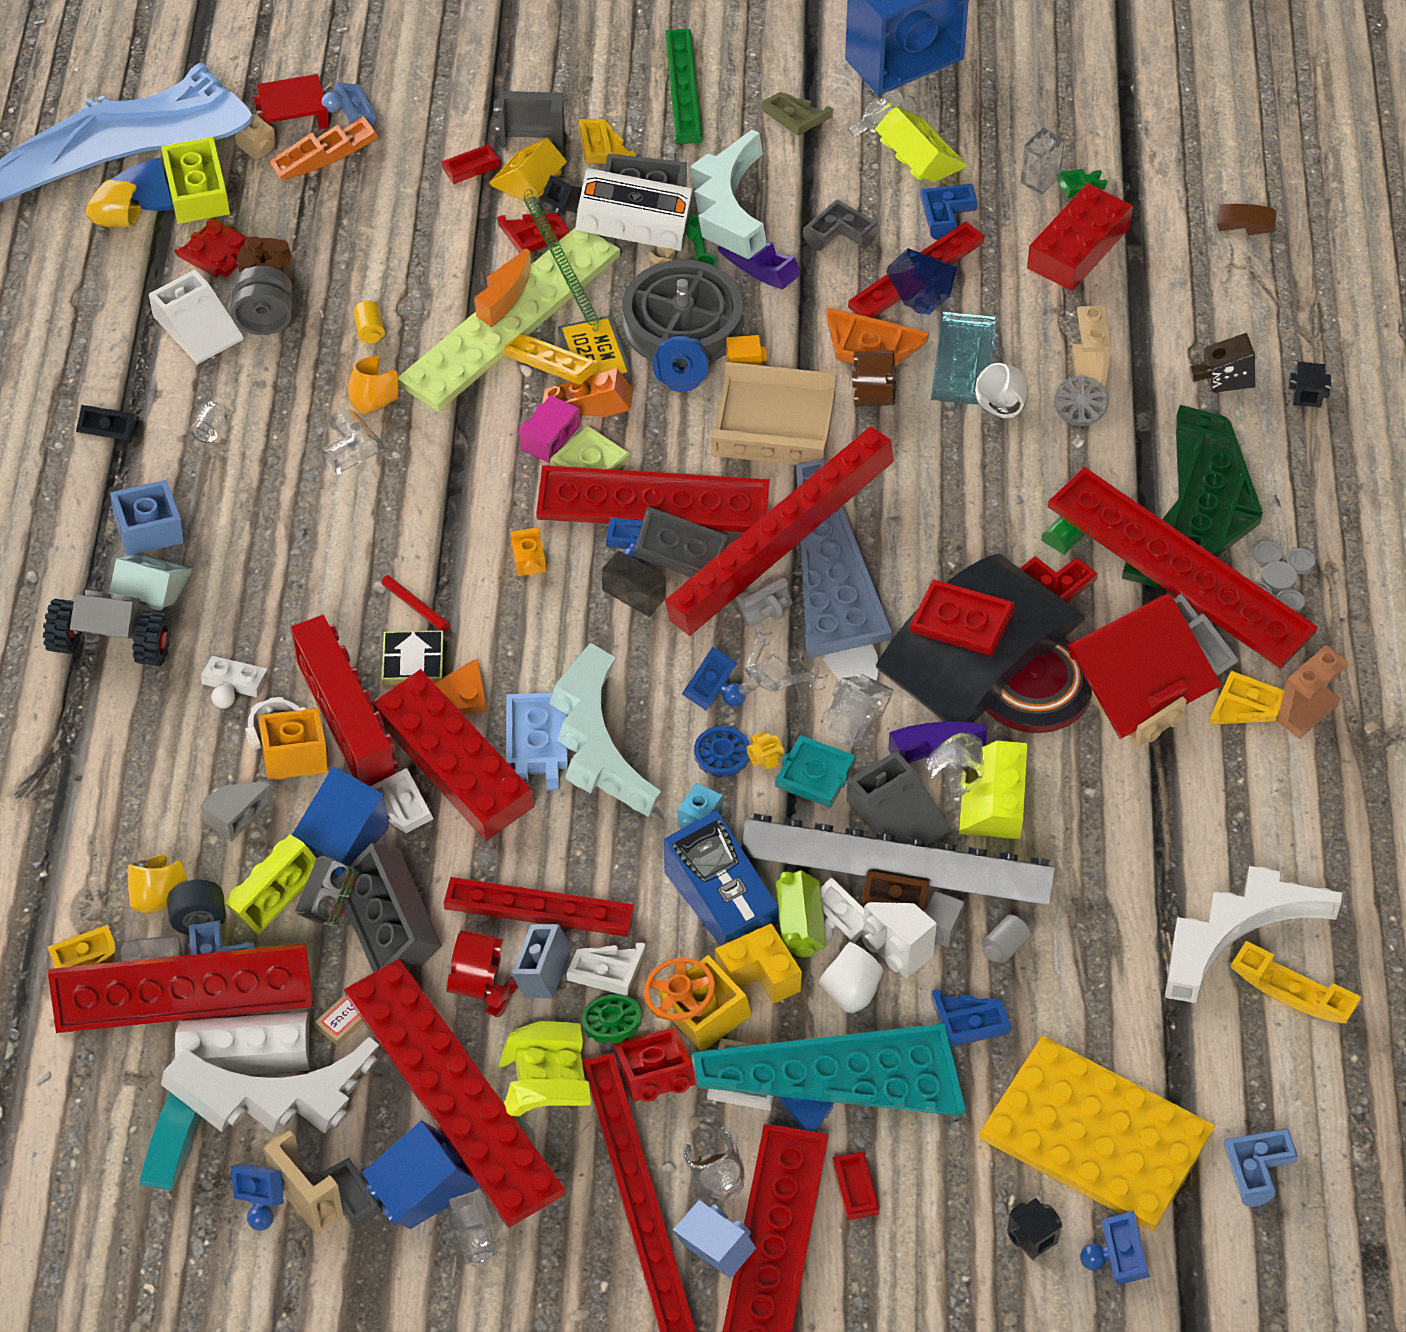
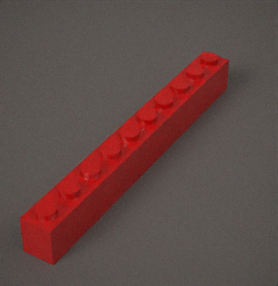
M872 426L868 427L666 598L665 603L670 622L691 636L894 462L891 439Z

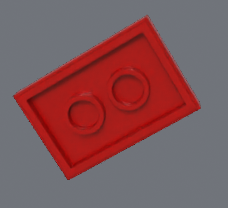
M932 579L909 629L911 633L993 657L1016 607L1014 602Z

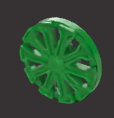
M609 994L596 998L585 1007L582 1013L584 1032L589 1038L592 1037L594 1041L606 1044V1042H611L612 1044L622 1042L625 1038H631L637 1033L638 1028L642 1024V1013L639 1004L631 997L621 994Z

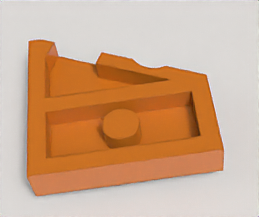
M478 659L469 662L435 682V685L463 715L486 711Z

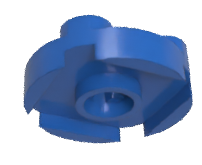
M674 336L662 341L653 358V371L656 378L667 385L669 389L676 392H687L698 387L705 379L709 369V357L702 343L696 338L687 336ZM678 358H683L688 364L685 365V369L681 370L679 365H674L673 362H676Z

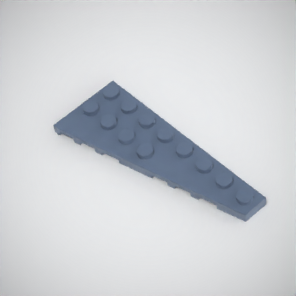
M824 459L796 465L797 488L826 464ZM841 507L800 542L806 654L808 659L892 640V631L844 509Z

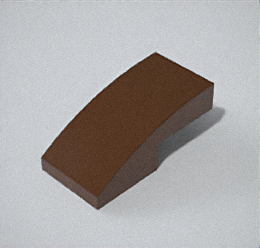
M1223 204L1219 205L1217 227L1219 231L1246 228L1248 235L1270 233L1275 230L1277 212L1276 209L1260 205Z

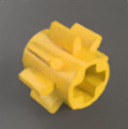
M765 731L751 736L753 743L747 746V753L751 763L755 767L761 765V768H765L766 771L779 766L778 758L784 756V749L780 739L776 735L770 737V734L765 733Z

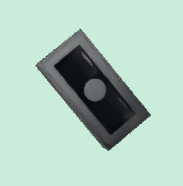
M81 404L76 432L130 442L140 417L134 413Z

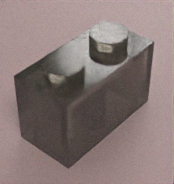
M618 551L601 569L602 591L647 617H650L666 599V577L621 551Z

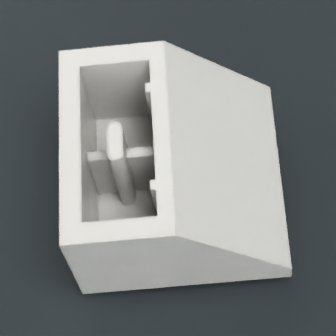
M869 902L864 906L862 940L867 949L873 953H878L892 971L899 972L908 979L933 958L937 923L914 903Z

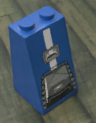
M717 810L664 838V871L666 876L720 946L766 925L772 924L775 927L778 924V905Z

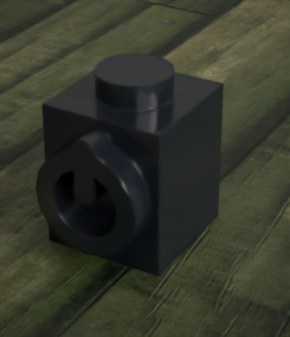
M1297 362L1295 373L1290 372L1288 389H1293V405L1321 408L1323 398H1329L1331 389V374H1325L1326 364Z
M1035 1198L1027 1204L1025 1202L1019 1203L1011 1210L1007 1234L1011 1242L1016 1247L1021 1246L1030 1259L1033 1260L1058 1243L1062 1222L1056 1211L1049 1204L1040 1203Z

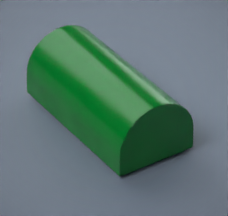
M1060 516L1042 534L1041 541L1065 555L1085 533Z

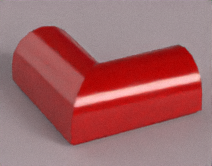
M1036 556L1020 567L1021 570L1066 603L1070 602L1094 583L1098 576L1097 572L1077 557L1058 572H1055Z

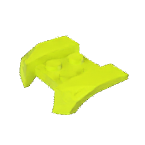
M538 1021L511 1031L503 1047L498 1067H505L516 1061L518 1081L510 1083L506 1100L504 1101L509 1115L521 1116L531 1109L542 1106H590L589 1082L584 1079L581 1057L583 1039L580 1023Z

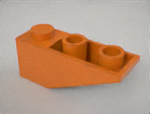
M618 368L592 375L580 385L567 382L546 388L543 403L552 395L578 407L579 415L608 417L631 410L634 389Z

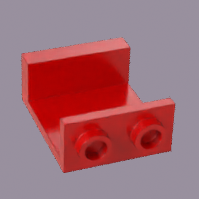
M318 74L256 84L258 95L253 96L256 111H261V113H257L258 117L271 126V122L316 115L319 130L329 128L327 107L322 104V97L324 95Z

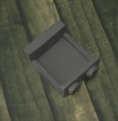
M500 91L499 102L494 101V117H497L499 120L495 122V136L500 137V146L506 147L507 137L552 138V144L556 149L563 150L565 136L563 93Z

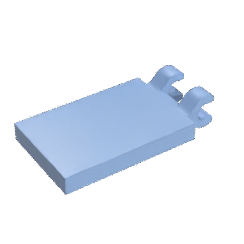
M552 693L506 694V762L527 784L528 774L546 773L547 790H559L558 769L568 768L567 747L558 742L557 738L563 721L567 718V714L549 704Z

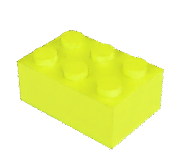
M209 137L161 146L177 224L230 215L226 188L214 138Z

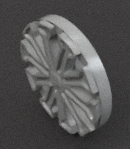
M1075 376L1066 379L1058 387L1055 395L1057 413L1064 421L1075 426H1088L1096 423L1102 418L1107 408L1108 400L1104 387L1096 379L1087 376ZM1074 383H1078V390L1073 385ZM1084 383L1090 384L1086 390H1084ZM1065 388H1067L1071 393L1066 392V391H1063V390H1064ZM1095 388L1099 391L1091 394ZM1060 398L1067 399V401L1061 402ZM1100 398L1103 400V402L1095 401ZM1064 408H1071L1068 412L1063 411ZM1093 408L1099 409L1100 412H1095ZM1087 412L1091 418H1085L1084 413ZM1075 413L1079 414V417L1077 419L1073 418V415Z

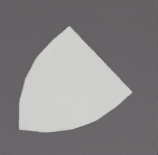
M873 644L825 655L824 662L840 683L873 691L878 676V669L876 668L878 656Z

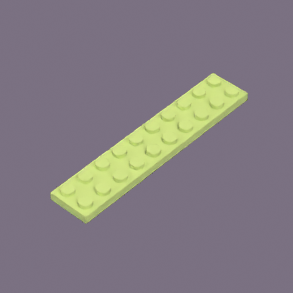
M575 228L559 241V245H561L565 253L564 255H566L568 262L572 266L571 269L574 270L575 276H577L583 288L620 257V248L597 234L577 231ZM558 245L556 248H553L552 251L560 248V246ZM548 250L531 264L530 276L522 295L501 320L490 327L476 316V312H474L398 377V386L439 412L504 356V346L520 333L529 335L569 301L573 294L551 251ZM569 263L562 265L561 268L569 265ZM572 273L571 275L567 276L566 278H569V277H571V276H574V273ZM576 277L569 279L568 282H571L572 280L576 279ZM580 284L573 286L572 289L576 288L577 286H580Z

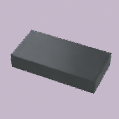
M350 1158L320 1173L322 1180L330 1175L338 1184L343 1214L352 1229L381 1214L379 1204L367 1190L364 1180Z

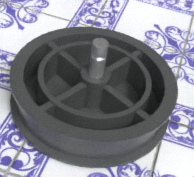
M673 260L651 266L639 273L630 282L623 296V330L625 336L635 351L652 362L662 341L674 336H687L700 340L708 354L709 363L726 354V337H738L742 333L743 297L738 285L727 273L704 262ZM678 358L676 362H673L674 365H679L680 368H685V365L688 364L683 358Z

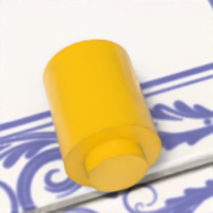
M363 301L357 304L353 309L358 339L366 344L379 342L385 335L380 306L373 301Z

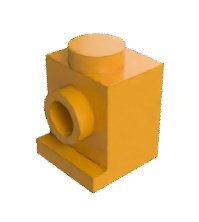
M539 527L510 532L511 549L517 576L546 572L545 555Z

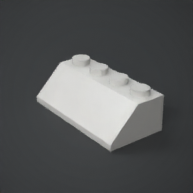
M309 1012L180 1021L175 1032V1058L184 1049H187L207 1063L229 1072L243 1075L310 1071Z

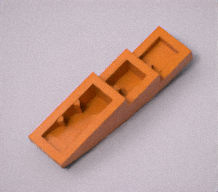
M362 116L343 130L337 124L317 138L313 132L269 160V163L279 178L285 180L332 164L378 139V136L366 118Z

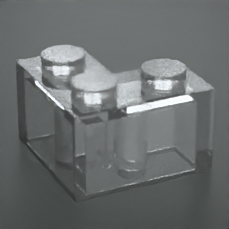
M864 674L842 678L833 689L832 695L834 699L831 706L826 708L821 717L823 725L820 733L849 748L861 746L872 719L883 717L894 689Z

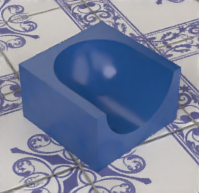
M847 0L845 60L878 96L964 59L969 0Z

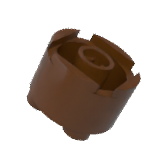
M253 236L246 240V244L238 252L237 264L239 273L246 268L254 266H269L286 274L293 286L295 276L292 255L285 240Z
M894 350L854 351V367H858L856 371L852 372L853 388H858L854 392L855 407L895 405L896 381L894 372H896Z

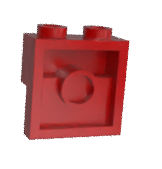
M675 1027L614 1043L615 1054L622 1068L625 1084L633 1102L639 1100L651 1102L658 1095L672 1091L678 1094L684 1093L690 1086L696 1085L693 1064Z

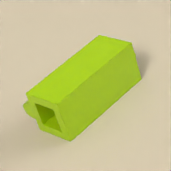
M801 870L796 873H781L780 880L776 881L782 941L789 952L800 958L813 956L815 952L827 947L820 882Z

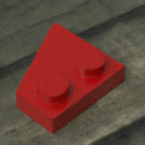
M543 213L558 242L569 234V229L557 213ZM522 214V219L506 220V215L497 217L499 227L519 253L526 248L532 253L547 247L531 214ZM556 239L549 241L548 244H551L552 242L556 241Z

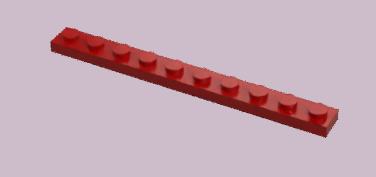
M614 1053L582 1060L586 1081L589 1082L591 1098L659 1332H696Z

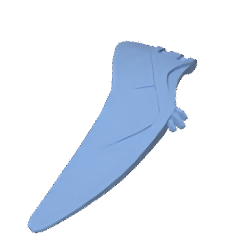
M204 63L196 64L190 69L184 80L175 86L146 98L110 101L100 96L98 100L101 103L88 99L86 101L88 106L84 105L81 108L82 111L32 137L0 159V202L107 161L142 152L161 150V146L209 137H213L214 141L229 137L245 129L253 120L252 114L232 91L230 92L226 87H222L221 81L213 73H209L210 71Z

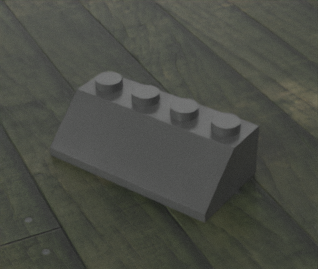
M371 843L350 865V867L360 872L345 905L347 913L373 973L398 959L401 960L407 970L422 966L442 947L440 939L399 848ZM347 869L334 881L337 889L342 888L347 876Z

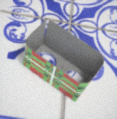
M326 856L319 857L314 863L295 908V911L304 913L295 914L317 924L337 926L360 871ZM338 867H345L347 869L346 879L342 888L337 889L331 883V873ZM325 896L336 898L329 918L323 917L318 910V904Z

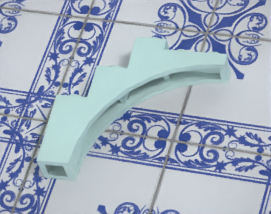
M750 130L716 157L708 153L690 166L693 186L696 189L694 194L698 213H700L698 218L702 237L747 259H750L767 245L763 223L748 215L735 199L736 189L741 177L763 155L760 134L754 130Z
M589 643L556 683L549 702L550 705L568 715L563 721L557 741L568 749L577 752L570 761L565 779L590 794L597 786L607 794L629 805L632 809L649 817L655 809L661 790L642 778L624 760L612 743L603 720L601 689L610 675L616 657Z

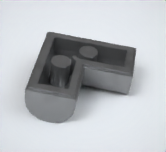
M836 199L803 228V236L807 244L815 250H822L839 234L844 235L862 247H868L878 233L879 223Z

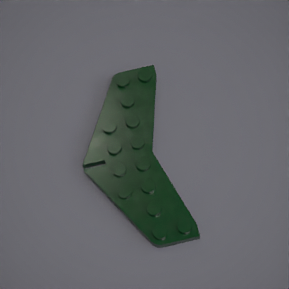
M1180 405L1175 421L1178 500L1162 520L1218 557L1260 525L1263 511L1230 420L1219 414ZM1127 562L1125 563L1122 579L1166 590Z

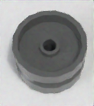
M254 266L238 273L233 280L231 318L235 325L243 331L255 335H270L285 329L291 321L292 282L289 277L282 271L269 266Z

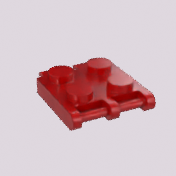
M209 218L206 221L205 227L198 233L194 232L190 236L191 239L183 247L179 246L175 249V254L216 278L219 275L228 277L238 267V252L246 244V240L249 237L213 218Z

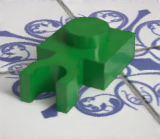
M1083 169L1059 172L1057 181L1067 198L1075 197L1087 183L1101 190H1105L1108 183L1106 179L1099 180L1102 174L1101 170L1092 171L1090 174H1085Z

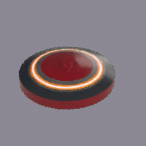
M1064 638L1045 657L1039 654L1001 689L1002 696L986 712L999 723L1014 730L1028 733L1053 732L1077 721L1091 703L1092 688L1076 659L1072 660L1069 657L1071 650L1066 645L1072 642Z

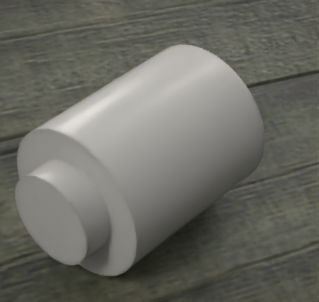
M1007 915L983 940L982 944L986 957L993 962L1006 963L1031 937L1028 926L1017 916Z

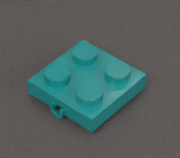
M800 735L791 752H786L784 755L783 767L775 779V787L831 808L841 788H844L845 781H848V775L855 764V755Z

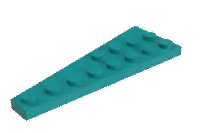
M945 1024L693 1052L691 1058L697 1088L952 1116L964 1115L966 1110Z

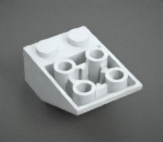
M196 270L149 293L153 317L197 365L244 340L211 286Z

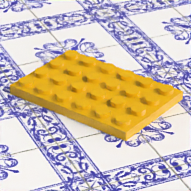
M1042 1035L979 1132V1139L1119 1214L1134 1211L1138 1224L1154 1232L1214 1133L1216 1125Z

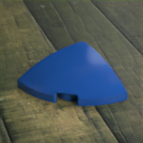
M160 158L137 164L111 179L135 184L137 190L131 199L133 202L140 204L141 209L153 211L173 209Z

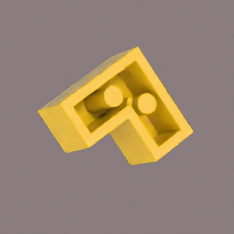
M772 924L715 948V962L739 988L758 980L773 1004L801 992L802 971Z

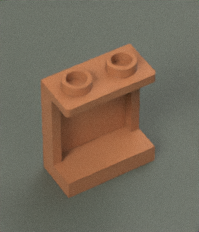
M1327 645L1320 649L1287 678L1277 722L1301 739L1339 705L1340 697L1326 687L1328 683L1347 668L1348 661Z

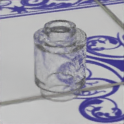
M216 401L204 403L192 422L191 433L195 439L203 443H210L217 438L229 418L225 406Z

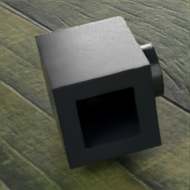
M550 175L540 200L550 204V209L565 215L566 211L576 213L582 186L564 177Z

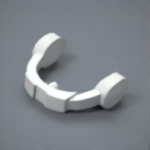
M283 697L269 698V700L259 702L253 706L248 717V728H245L247 740L252 750L255 751L261 748L255 731L258 715L272 714L274 710H305V707L299 708L294 703L284 700Z

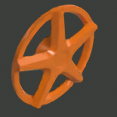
M675 958L663 962L650 973L644 985V999L648 1008L657 1018L671 1021H681L701 1016L715 994V980L712 972L706 965L691 958ZM676 963L675 975L671 976L667 981L654 979V976L661 969ZM686 963L698 966L707 976L690 981L686 976ZM709 985L706 998L698 1005L692 996V992ZM649 987L667 993L666 998L658 1008L650 999ZM678 1001L682 1002L690 1010L681 1014L666 1013Z

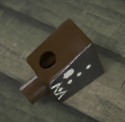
M1247 333L1205 347L1204 363L1189 366L1192 381L1197 382L1207 379L1210 389L1214 393L1256 387L1255 353Z

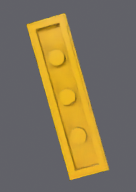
M520 333L504 346V356L578 385L582 384L599 370L596 361Z

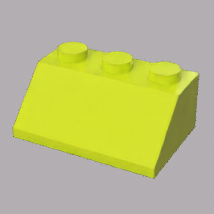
M893 105L875 128L882 136L880 141L888 148L894 149L897 152L895 157L903 164H908L911 167L910 173L920 181L926 179L934 183L964 169L968 165L923 117L899 106Z
M995 741L964 756V765L975 769L978 773V778L971 784L965 783L966 772L963 770L959 834L1021 839L1027 743Z
M289 834L285 840L275 845L273 852L262 863L257 864L253 868L251 875L241 885L236 886L230 892L228 899L224 903L259 936L304 889L317 858L301 840Z

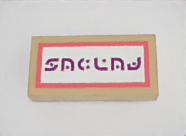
M344 995L314 1023L317 1030L339 1046L364 1022Z

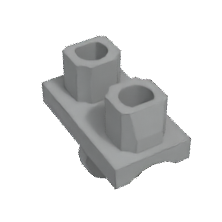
M783 577L776 581L767 579L761 583L759 590L755 593L744 592L736 598L739 610L743 614L745 625L749 628L768 617L779 620L783 617V609L793 604L788 593V581Z

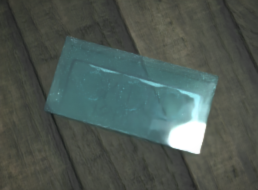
M942 312L931 400L980 405L975 391L976 382L980 373L992 363L997 317Z

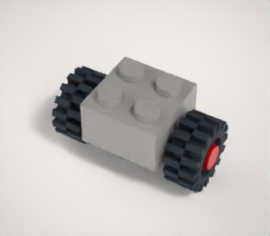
M85 590V595L75 594L74 601L57 598L51 600V605H48L47 608L48 613L45 614L46 623L43 624V628H45L43 644L48 651L73 654L77 648L76 643L80 641L79 634L81 632L133 639L132 650L134 652L132 655L135 658V663L162 666V663L165 662V655L167 656L168 654L167 647L170 645V616L166 613L148 611V606L139 604L140 598L114 594V599H111V594Z

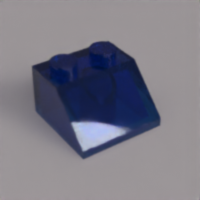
M907 248L887 267L886 273L905 306L913 308L916 313L930 315L951 296L957 267Z

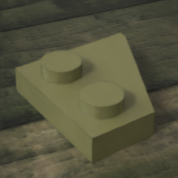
M782 92L763 100L761 105L762 111L796 135H800L832 118L834 109L826 106L824 110L810 107L811 101L795 98Z

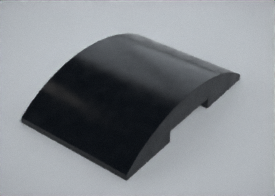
M998 553L968 566L946 582L1015 603L1016 609L993 657L911 633L909 626L917 612L916 610L884 650L876 663V668L944 722L973 723L1002 696L1001 689L1039 654L1045 657L1085 620V616Z

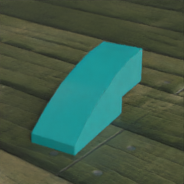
M171 1092L156 1124L140 1176L141 1186L172 1191L192 1150V1137L202 1119V1116Z

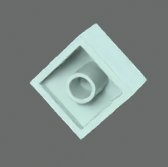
M142 554L116 558L109 593L140 598V601L145 602L148 608L163 610V607L175 604L191 575L192 568Z

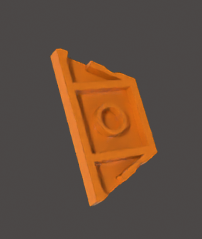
M827 308L826 318L836 360L854 364V351L894 350L895 365L897 366L924 346L929 340V332Z

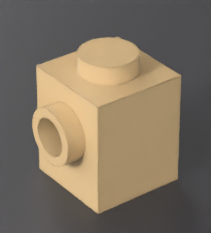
M253 113L252 122L245 129L235 133V141L239 148L257 161L274 150L276 142L274 129Z

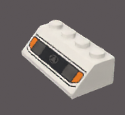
M587 168L578 206L575 230L681 251L686 233L692 188Z

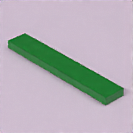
M691 29L665 30L676 144L702 143Z

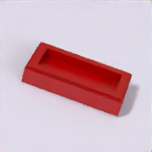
M489 144L441 161L442 169L453 185L501 167L500 159Z
M865 1152L832 1157V1166L846 1220L879 1215V1205Z

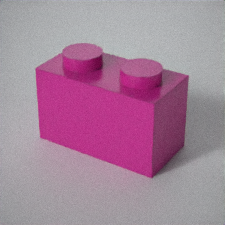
M550 395L544 403L538 405L528 422L525 421L521 425L519 430L521 450L550 463V458L566 444L580 427L579 408Z

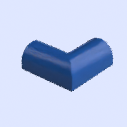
M972 184L920 189V199L930 235L933 239L939 240L957 227L954 213L977 210L978 202Z

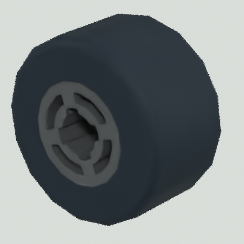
M202 879L184 881L176 885L167 897L171 927L179 933L189 935L188 925L220 920L222 925L226 918L222 888L215 882Z

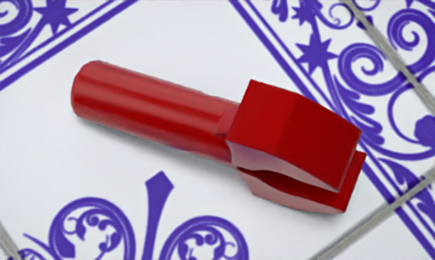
M513 976L503 986L497 983L486 1000V1003L489 1004L485 1010L486 1013L494 1017H501L506 1011L508 999L518 989Z

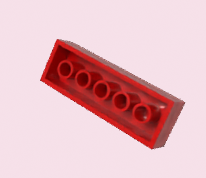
M323 614L290 626L296 663L353 777L368 786H372L394 775V769L398 768L397 760L393 753L396 750L394 741L389 733L384 734L382 730L384 728L382 717L378 711L373 712L371 708L373 702L368 690H362L359 684H362L359 672L356 667H350L349 653L345 645H339V635L335 625H329Z
M419 669L373 701L374 712L378 711L384 723V730L391 735L394 741L485 841L491 839L534 808L532 789L422 669Z

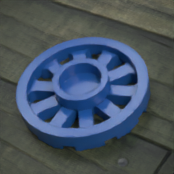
M728 726L712 727L705 730L696 739L694 745L695 761L698 767L705 773L708 772L715 777L726 775L730 777L738 774L740 770L747 766L749 762L747 746L750 743L747 737L735 728ZM717 734H721L722 737L718 738ZM732 735L735 736L734 739H729V737H731ZM705 739H710L712 743L705 741ZM723 763H725L727 768L722 769Z

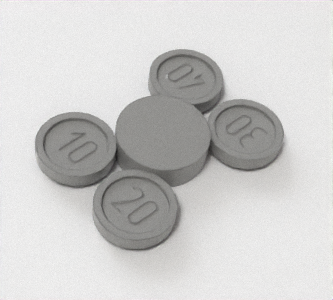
M1273 541L1259 542L1254 548L1253 557L1264 568L1262 570L1261 582L1254 581V583L1271 595L1276 594L1278 600L1297 613L1302 612L1305 599L1299 591L1294 590L1297 574L1309 573L1314 568V555L1307 549L1295 548L1287 553L1284 562L1281 561L1283 550L1280 545Z

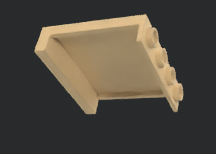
M725 362V378L716 426L712 430L711 456L792 465L825 459L835 397L836 373Z

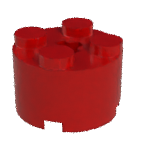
M460 930L454 946L451 974L448 975L446 992L487 1000L495 986V974L499 972L503 939Z

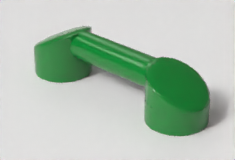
M693 215L688 219L686 233L689 240L694 243L696 261L717 267V259L706 252L705 238L702 237L699 215Z

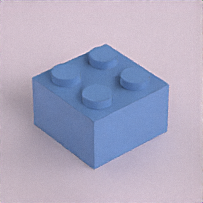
M167 480L110 492L113 517L127 556L184 543L181 518Z

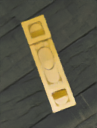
M1248 941L1244 943L1231 964V968L1268 996L1300 1012L1327 1021L1347 1024L1361 1001V996L1332 983L1327 988L1274 962V954Z

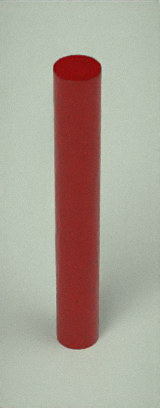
M386 575L382 579L381 584L440 631L446 632L449 629L450 623L391 576Z

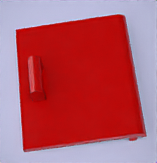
M1165 594L1066 645L1071 650L1069 657L1072 660L1076 659L1119 739L1136 732L1138 725L1182 696L1187 700L1186 704L1222 686L1170 594Z

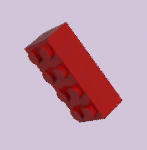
M1087 183L1029 245L1027 269L1073 291L1129 230L1133 205Z

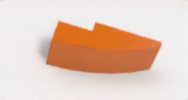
M527 248L487 277L488 288L475 296L476 316L490 327L495 325L510 311L524 291L531 272L530 251Z

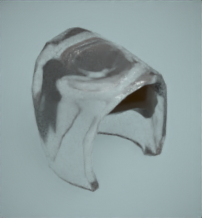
M959 733L949 737L926 759V767L931 778L940 770L943 772L950 787L949 794L952 799L961 797L971 791L983 778L984 749L982 740L971 733Z
M721 1128L719 1133L728 1147L725 1153L699 1155L698 1160L694 1161L691 1145L684 1144L683 1149L685 1163L697 1188L707 1198L716 1202H726L739 1195L745 1183L744 1163L732 1135L725 1128Z

